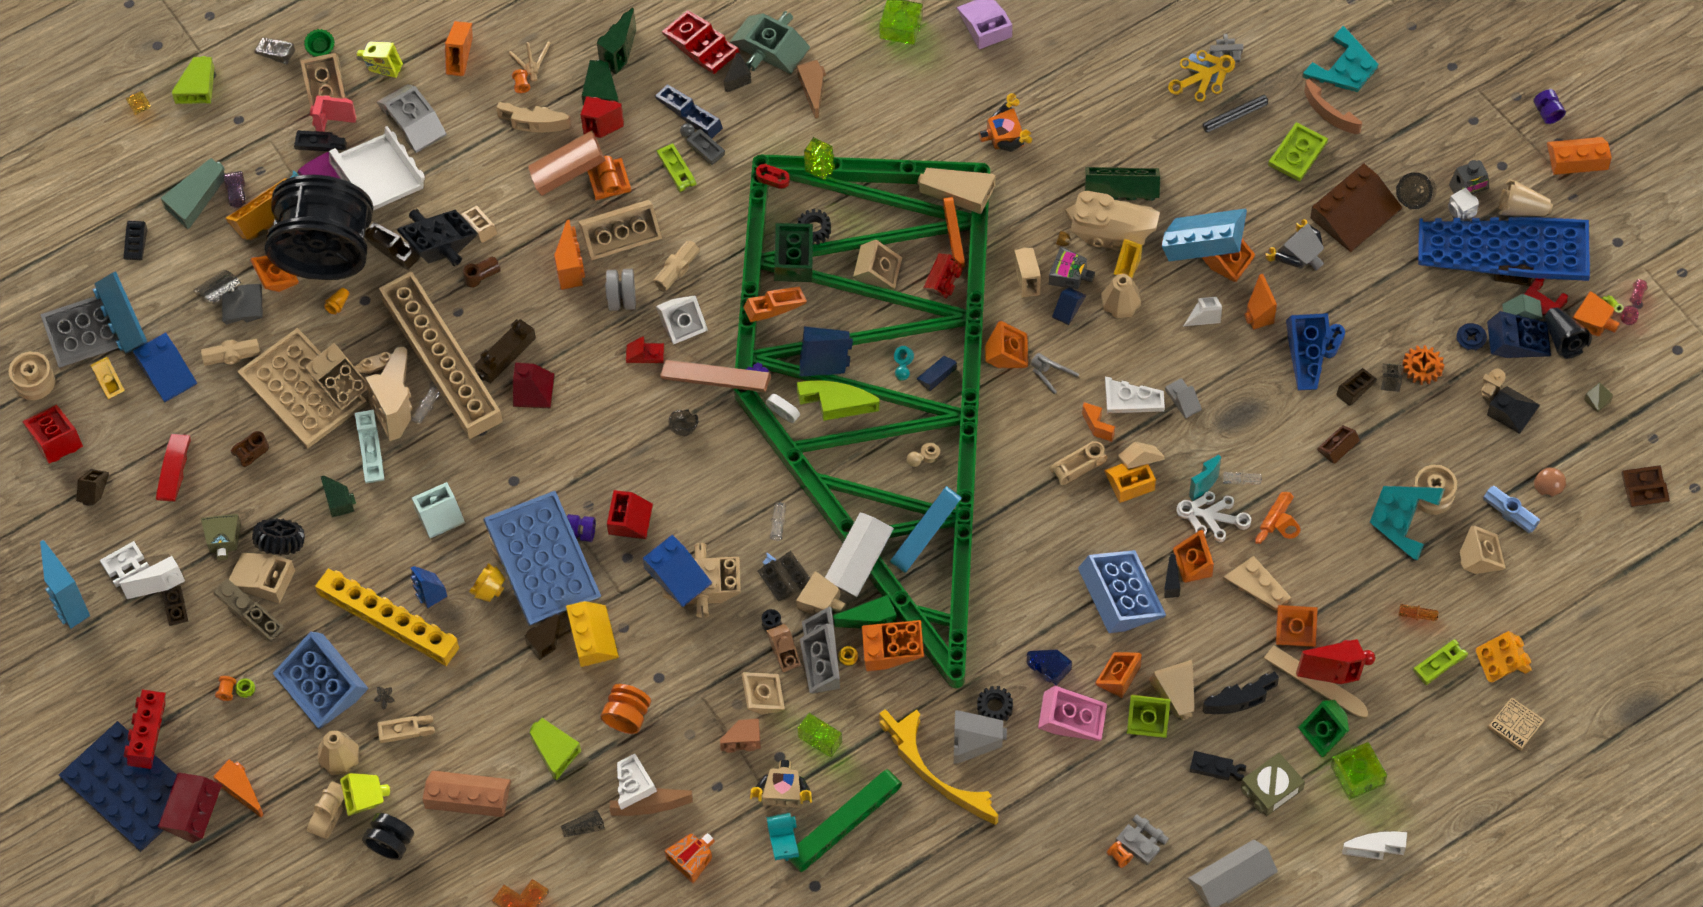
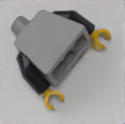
M1305 219L1301 220V225L1296 223L1297 232L1278 249L1279 252L1276 253L1275 248L1270 247L1269 253L1271 254L1265 253L1267 261L1272 262L1276 260L1300 269L1309 263L1317 271L1324 264L1317 256L1324 249L1321 233L1309 225Z

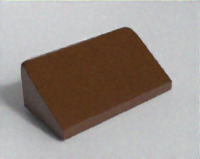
M1342 425L1317 450L1335 464L1360 439L1356 430Z

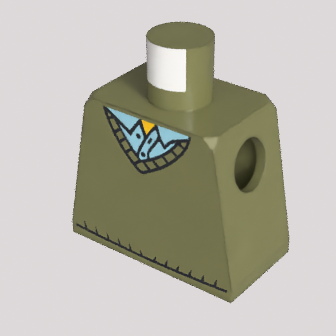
M238 514L201 518L209 552L216 553L218 560H227L228 551H235L238 548L241 528Z

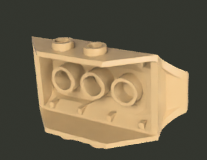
M1083 191L1077 197L1071 232L1089 245L1119 251L1122 248L1124 239L1144 245L1147 236L1157 229L1160 212L1152 207L1114 200L1108 194Z

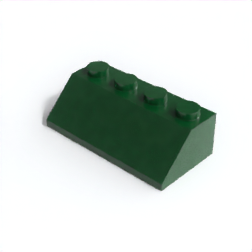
M1085 167V191L1108 194L1114 200H1117L1118 197H1126V200L1144 198V200L1153 201L1155 198H1160L1159 168Z

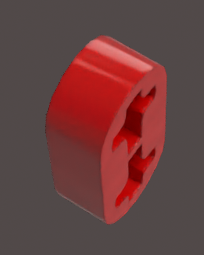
M761 164L756 169L757 180L761 183L778 189H784L790 183L789 174L785 170L768 164Z

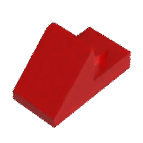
M644 336L627 344L626 363H664V343H645Z

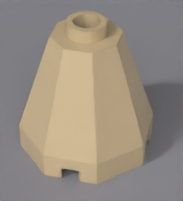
M1126 274L1116 275L1101 293L1104 311L1112 313V316L1116 319L1132 317L1135 310L1141 306L1139 289L1132 278Z
M329 731L318 746V763L330 775L348 774L351 768L359 763V746L347 734L340 731Z

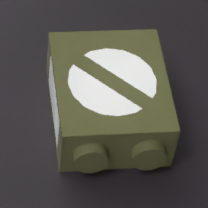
M1277 753L1242 779L1241 791L1247 798L1250 797L1254 802L1255 808L1260 813L1263 812L1267 817L1304 790L1305 781L1280 753Z

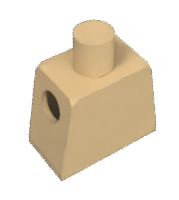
M816 571L796 600L798 610L813 615L827 607H831L832 610L841 613L845 610L846 603L839 600L840 589Z

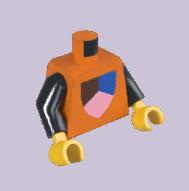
M1010 93L1006 98L1008 103L1005 102L987 120V130L980 131L979 137L981 142L991 140L995 149L1013 152L1019 147H1023L1024 142L1031 143L1032 138L1029 136L1031 135L1030 131L1027 129L1022 131L1015 109L1011 107L1018 106L1020 101L1016 98L1015 94Z

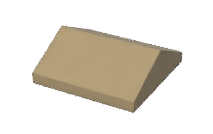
M1133 442L1118 455L1119 460L1127 469L1165 460L1164 455L1155 446L1139 442Z
M742 673L748 710L761 715L785 710L779 674Z

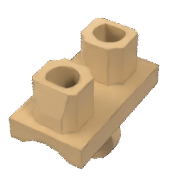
M1494 369L1489 375H1484L1483 388L1481 390L1483 398L1492 401L1499 390L1503 389V383L1506 379L1504 371Z

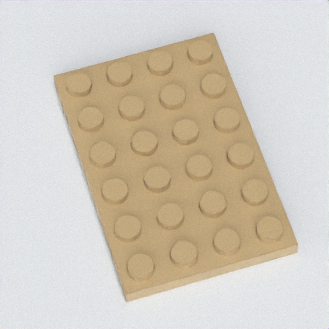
M296 328L241 368L238 374L308 449L368 404L366 399L360 395L342 411L305 370L304 367L321 352Z

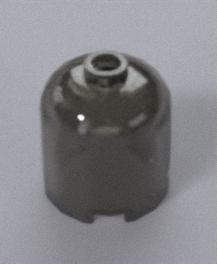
M1411 172L1400 179L1396 186V195L1398 201L1405 207L1420 209L1429 205L1434 200L1437 187L1435 181L1429 175L1421 172Z

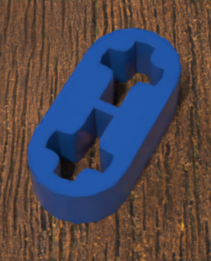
M1333 324L1330 326L1326 348L1332 344V349L1326 350L1324 357L1332 358L1337 354L1345 336V329L1342 325ZM1338 331L1339 334H1337L1336 338H1333V334Z

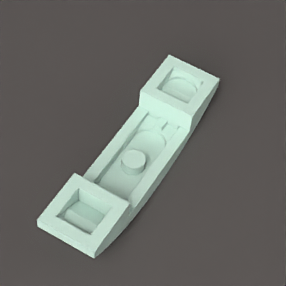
M374 410L355 413L365 483L385 480Z

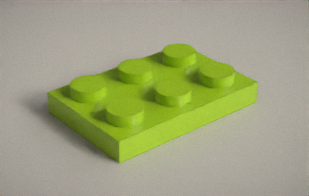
M1296 122L1269 160L1268 166L1301 182L1328 143V138Z

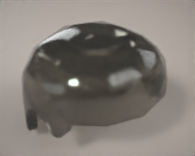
M689 409L676 410L671 413L668 419L670 430L682 437L691 435L699 423L698 415H692Z

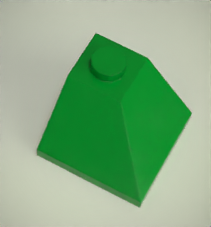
M1335 699L1322 701L1298 727L1321 757H1325L1349 732L1347 714Z

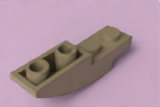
M228 578L214 591V595L228 606L229 611L270 642L285 628L257 602L254 603Z

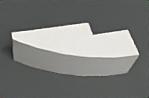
M1378 832L1354 838L1344 843L1342 854L1383 860L1384 853L1404 855L1407 832Z

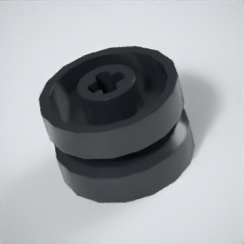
M376 813L370 823L372 828H368L362 838L363 843L381 856L388 859L401 860L406 851L405 845L409 844L414 836V830L394 816Z

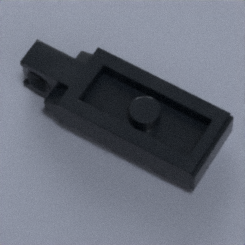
M301 130L297 131L294 143L295 150L328 152L335 148L336 150H346L347 146L345 138L333 135V132Z

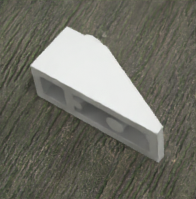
M171 556L120 581L119 584L126 598L130 599L169 590L185 582V579Z

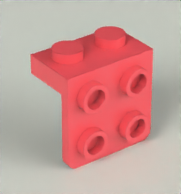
M317 96L315 104L310 109V116H313L312 124L318 132H325L327 120L356 122L353 101L347 98Z

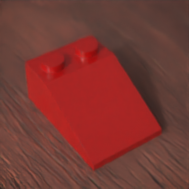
M57 404L22 421L42 456L49 464L83 447L75 427Z

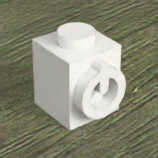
M1464 188L1451 195L1448 209L1453 217L1464 221L1467 218H1473L1477 214L1479 201L1467 188Z

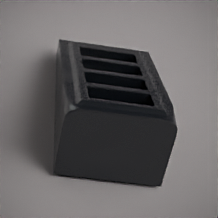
M127 221L124 260H143L148 229L144 221ZM130 250H139V252H129V251H130Z
M1170 554L1164 598L1180 596L1181 587L1176 555Z

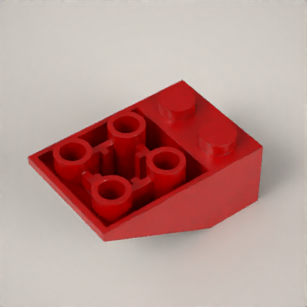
M938 253L923 288L947 299L948 295L951 296L954 291L955 285L953 284L956 278H959L962 273V264L950 254Z

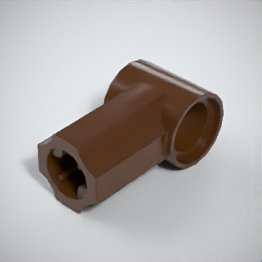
M492 256L478 264H467L463 269L465 284L468 287H477L481 280L500 272L501 268L496 258Z

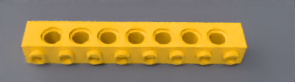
M328 568L315 585L317 595L444 666L449 664L459 650L457 638L453 634L442 632L437 625H430L419 615L414 616L404 607L395 606L388 598L377 596L372 589L361 587L357 581L345 578L337 570L332 571ZM339 587H343L340 591L336 590ZM355 596H360V597H359L358 599H356V600H353V599H352V598L355 597ZM371 605H376L374 608H368ZM387 614H392L390 617H384ZM403 623H408L406 626H400ZM419 632H425L423 635H416ZM435 641H441L439 644H433Z

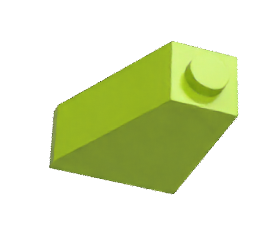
M193 57L172 90L175 104L211 103L215 68L212 57Z
M544 718L535 722L530 728V736L534 746L553 779L557 781L581 752L580 743Z

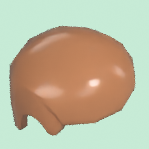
M1549 467L1537 474L1534 486L1539 494H1548L1553 497L1563 492L1566 486V478L1560 470Z

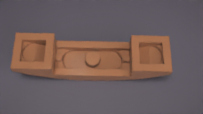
M1306 80L1305 95L1313 109L1324 120L1349 133L1359 134L1361 132L1362 121L1349 111L1342 115L1321 98V88L1311 80Z

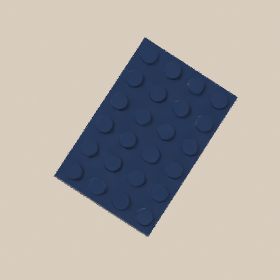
M117 721L59 774V777L141 852L164 831L158 828L177 774L155 754L151 769L127 766V758L124 757L125 746L130 744V741H128L129 731Z

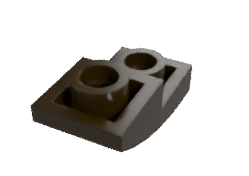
M181 586L162 591L169 626L189 622Z

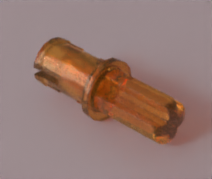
M1400 604L1398 616L1415 618L1417 621L1418 619L1437 621L1439 612L1433 609L1420 608V605L1417 607Z

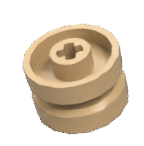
M25 352L15 357L10 364L9 376L15 391L20 397L26 400H38L44 398L53 390L55 385L54 372L44 355L39 352Z
M1429 465L1418 472L1413 487L1445 489L1439 506L1420 499L1417 505L1419 510L1427 514L1437 515L1451 508L1457 491V480L1450 469L1442 465Z

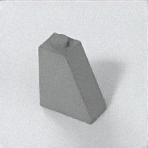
M955 710L954 764L1001 748L1003 740H1007V728H1003V720Z

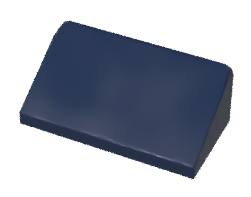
M943 356L922 373L917 380L926 389L931 391L957 369V362Z

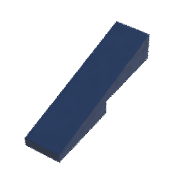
M667 84L655 95L658 101L687 123L693 125L695 129H701L711 139L723 129L719 118L695 105L692 98Z

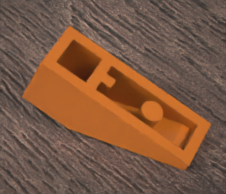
M229 759L213 776L215 782L221 784V789L262 818L264 814L246 776L245 768L239 762L234 763Z

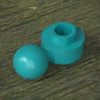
M900 346L894 352V360L899 364V367L895 370V376L900 381L909 378L910 371L907 365L914 359L913 350L907 346Z

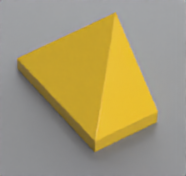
M1124 239L1114 275L1126 274L1133 278L1142 256L1141 244Z

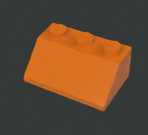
M1603 137L1547 142L1553 175L1609 169L1612 157L1609 143Z

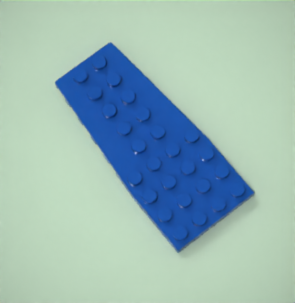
M1490 217V221H1480L1479 218H1472V221H1460V218H1453V221H1442V218H1435V221L1423 222V218H1420L1418 265L1528 278L1589 281V220L1508 217V221H1499V217ZM1519 264H1526L1528 267H1534L1533 270L1509 268L1508 271L1498 270L1499 266L1503 265L1514 267Z

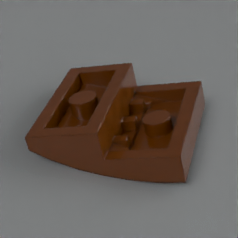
M1661 465L1623 470L1621 472L1631 507L1670 501Z

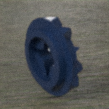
M1474 323L1462 325L1456 334L1460 347L1466 348L1467 351L1470 349L1476 351L1479 348H1483L1487 340L1486 331L1480 325ZM1468 335L1470 337L1476 335L1474 340H1468Z

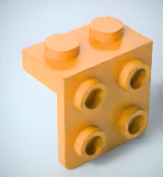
M1507 631L1476 648V654L1489 682H1495L1516 670L1524 674L1532 671L1530 666L1531 659L1524 652V642L1519 635L1517 636Z

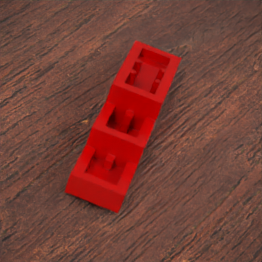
M171 434L161 468L156 500L176 501L184 478L183 470L187 461V450L191 442L190 435Z

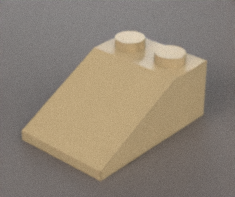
M336 53L300 60L310 109L315 104L317 96L346 98L340 62Z

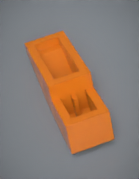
M799 286L767 291L765 296L748 298L744 309L750 322H754L796 309L806 304L807 300Z

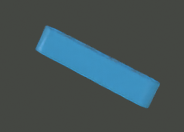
M946 486L890 562L906 573L962 497Z

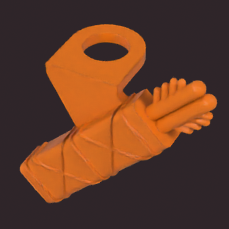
M1281 492L1279 497H1277V500L1260 526L1261 532L1255 538L1256 544H1261L1268 536V533H1273L1275 528L1288 539L1299 535L1301 531L1300 525L1291 515L1285 513L1294 498L1290 492ZM1288 526L1296 527V531L1292 534L1285 532Z

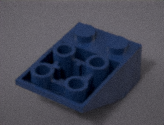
M1499 311L1487 321L1492 355L1504 358L1551 356L1546 322Z

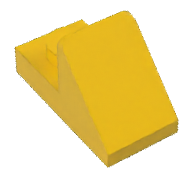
M108 357L90 365L107 399L125 391Z

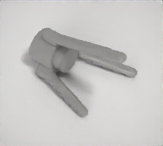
M1037 353L1031 361V365L1035 367L1033 372L1042 379L1054 394L1057 391L1041 371L1046 372L1052 366L1076 377L1079 376L1078 373L1048 359L1041 353Z

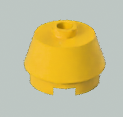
M488 563L469 593L474 595L476 599L491 602L494 596L499 597L504 590L502 584L506 578L497 566L494 567Z

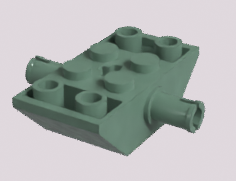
M784 11L778 20L763 13L748 16L730 40L731 44L752 55L745 64L749 70L755 71L762 60L789 74H792L810 49V46L794 28L788 26L790 21L793 20L791 13H788L786 16L787 11Z

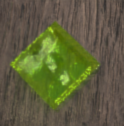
M887 0L879 25L880 39L915 45L923 18V4L906 0Z
M1369 742L1332 758L1331 768L1349 800L1384 786L1386 783L1387 774Z

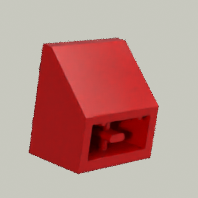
M586 96L580 114L583 135L593 131L595 137L602 138L624 126L622 103Z
M613 490L607 519L608 535L647 539L653 503L633 492Z

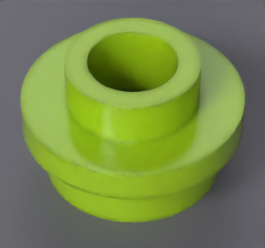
M250 679L239 680L235 687L237 695L242 698L252 696L255 692L254 682ZM245 687H248V688H249V689L246 690V691H242L243 688H245Z

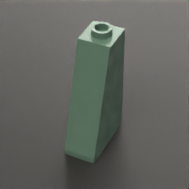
M210 158L161 197L163 207L185 228L189 229L225 181L224 166L219 161L216 163Z

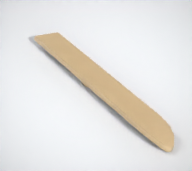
M1273 645L1265 655L1264 659L1328 700L1335 699L1341 708L1360 718H1367L1368 710L1364 703L1335 683L1297 677L1296 671L1299 661Z

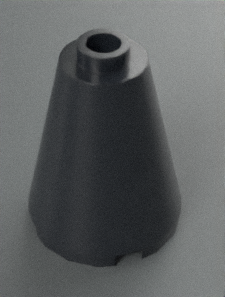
M1551 308L1547 311L1545 321L1558 355L1560 357L1563 356L1564 359H1570L1584 352L1582 349L1586 345L1589 347L1592 341V335L1589 330L1561 308Z

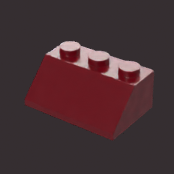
M178 773L158 828L191 843L203 839L222 785L204 776Z

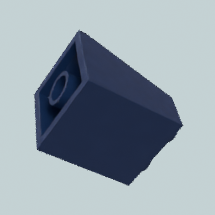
M804 326L800 355V376L845 374L846 367L850 366V356H847L848 350H852L853 338H849V331Z

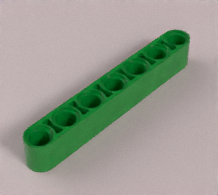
M889 769L884 770L797 844L799 857L789 858V861L800 872L805 871L901 788L902 782Z

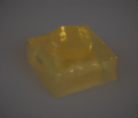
M143 91L126 98L134 115L151 108Z

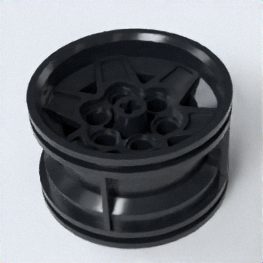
M325 175L295 176L282 181L275 187L271 201V210L275 220L274 225L267 232L265 242L266 256L275 266L289 274L315 280L345 279L356 275L364 268L368 251L364 236L365 230L371 224L373 214V202L364 190L343 179Z

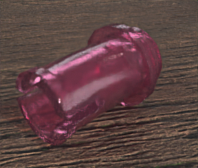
M1637 279L1633 283L1634 289L1629 300L1633 304L1637 300V305L1641 304L1644 291L1648 288L1647 282L1641 279Z

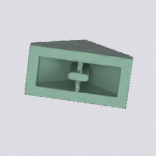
M1521 294L1502 304L1503 312L1535 320L1543 319L1540 300Z

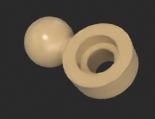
M926 443L922 446L920 453L911 452L908 454L907 463L912 467L919 466L922 460L927 463H934L939 458L940 449L934 443Z

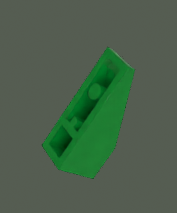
M888 595L833 615V624L837 628L862 629V626L897 622V614Z

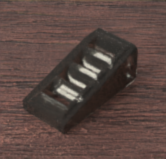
M262 38L255 50V54L284 64H288L295 52L294 44L268 38Z
M598 810L561 825L563 837L605 830L604 822Z

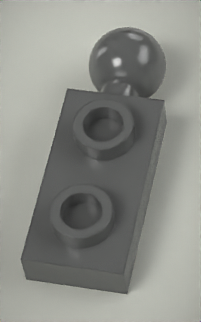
M689 123L681 126L680 133L683 137L688 138L687 144L711 165L725 155V150L701 129L695 132L693 125Z

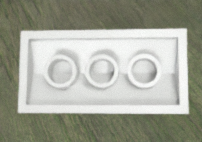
M860 512L825 578L839 589L857 597L894 528Z

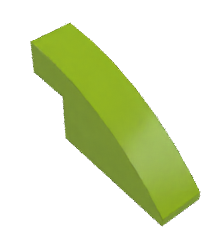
M831 381L797 382V395L800 405L819 402L823 421L879 411V398L860 388Z

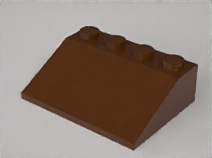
M1363 163L1312 206L1310 218L1351 253L1402 210V206L1378 174Z

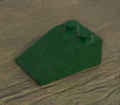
M776 223L774 281L812 282L813 224Z

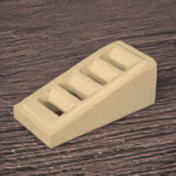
M478 206L461 214L477 232L476 237L482 243L497 235L495 225Z

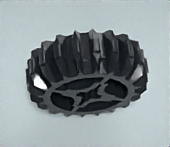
M269 518L268 520L258 522L254 526L252 540L255 548H258L259 551H265L266 554H279L281 556L282 554L289 555V553L295 554L296 551H300L305 541L304 529L297 522L284 520V518Z

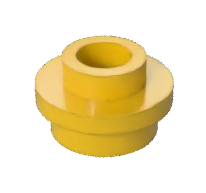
M846 646L839 651V661L847 666L853 665L858 660V652L855 648ZM846 655L852 656L849 659L845 658Z

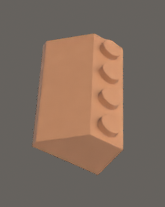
M431 771L425 783L423 803L425 809L504 817L511 779Z

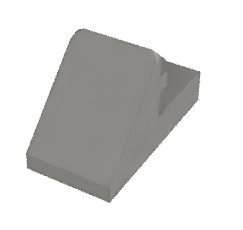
M1182 378L1165 387V391L1185 419L1202 410L1194 387H1188Z

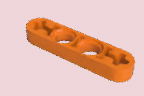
M953 197L943 198L952 256L962 264L961 268H965Z

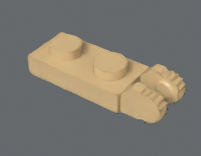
M431 715L411 716L378 722L380 744L434 734V727H418V724H431L434 721Z

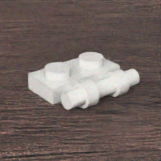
M134 541L100 560L110 578L115 575L119 576V578L113 580L116 588L120 586V581L150 567L147 562L142 565L138 563L144 557ZM131 566L134 567L133 570L124 574L123 571Z

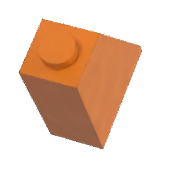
M454 21L445 42L447 75L464 76L473 39L472 23Z

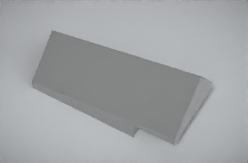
M827 607L802 621L804 636L800 638L809 692L812 694L840 689L832 608Z
M1252 840L1192 875L1188 880L1208 907H1219L1226 902L1230 903L1277 873L1278 870L1268 848L1256 840Z

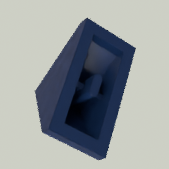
M1070 287L1062 291L1052 318L1069 325L1086 295Z

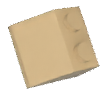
M878 240L865 243L860 247L853 277L862 283L894 290L902 257Z

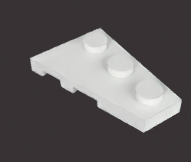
M1105 376L1107 413L1162 412L1165 410L1164 391L1145 386L1130 385L1126 381H1114L1112 378Z
M636 754L617 762L618 793L620 795L618 802L621 810L657 792L655 785Z

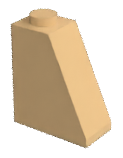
M1023 247L1014 250V261L1021 297L1040 295L1041 274L1034 249Z

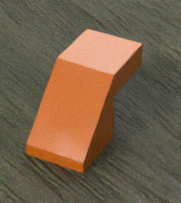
M1084 402L1082 415L1095 437L1112 442L1115 435V426L1100 422L1102 417L1101 407Z

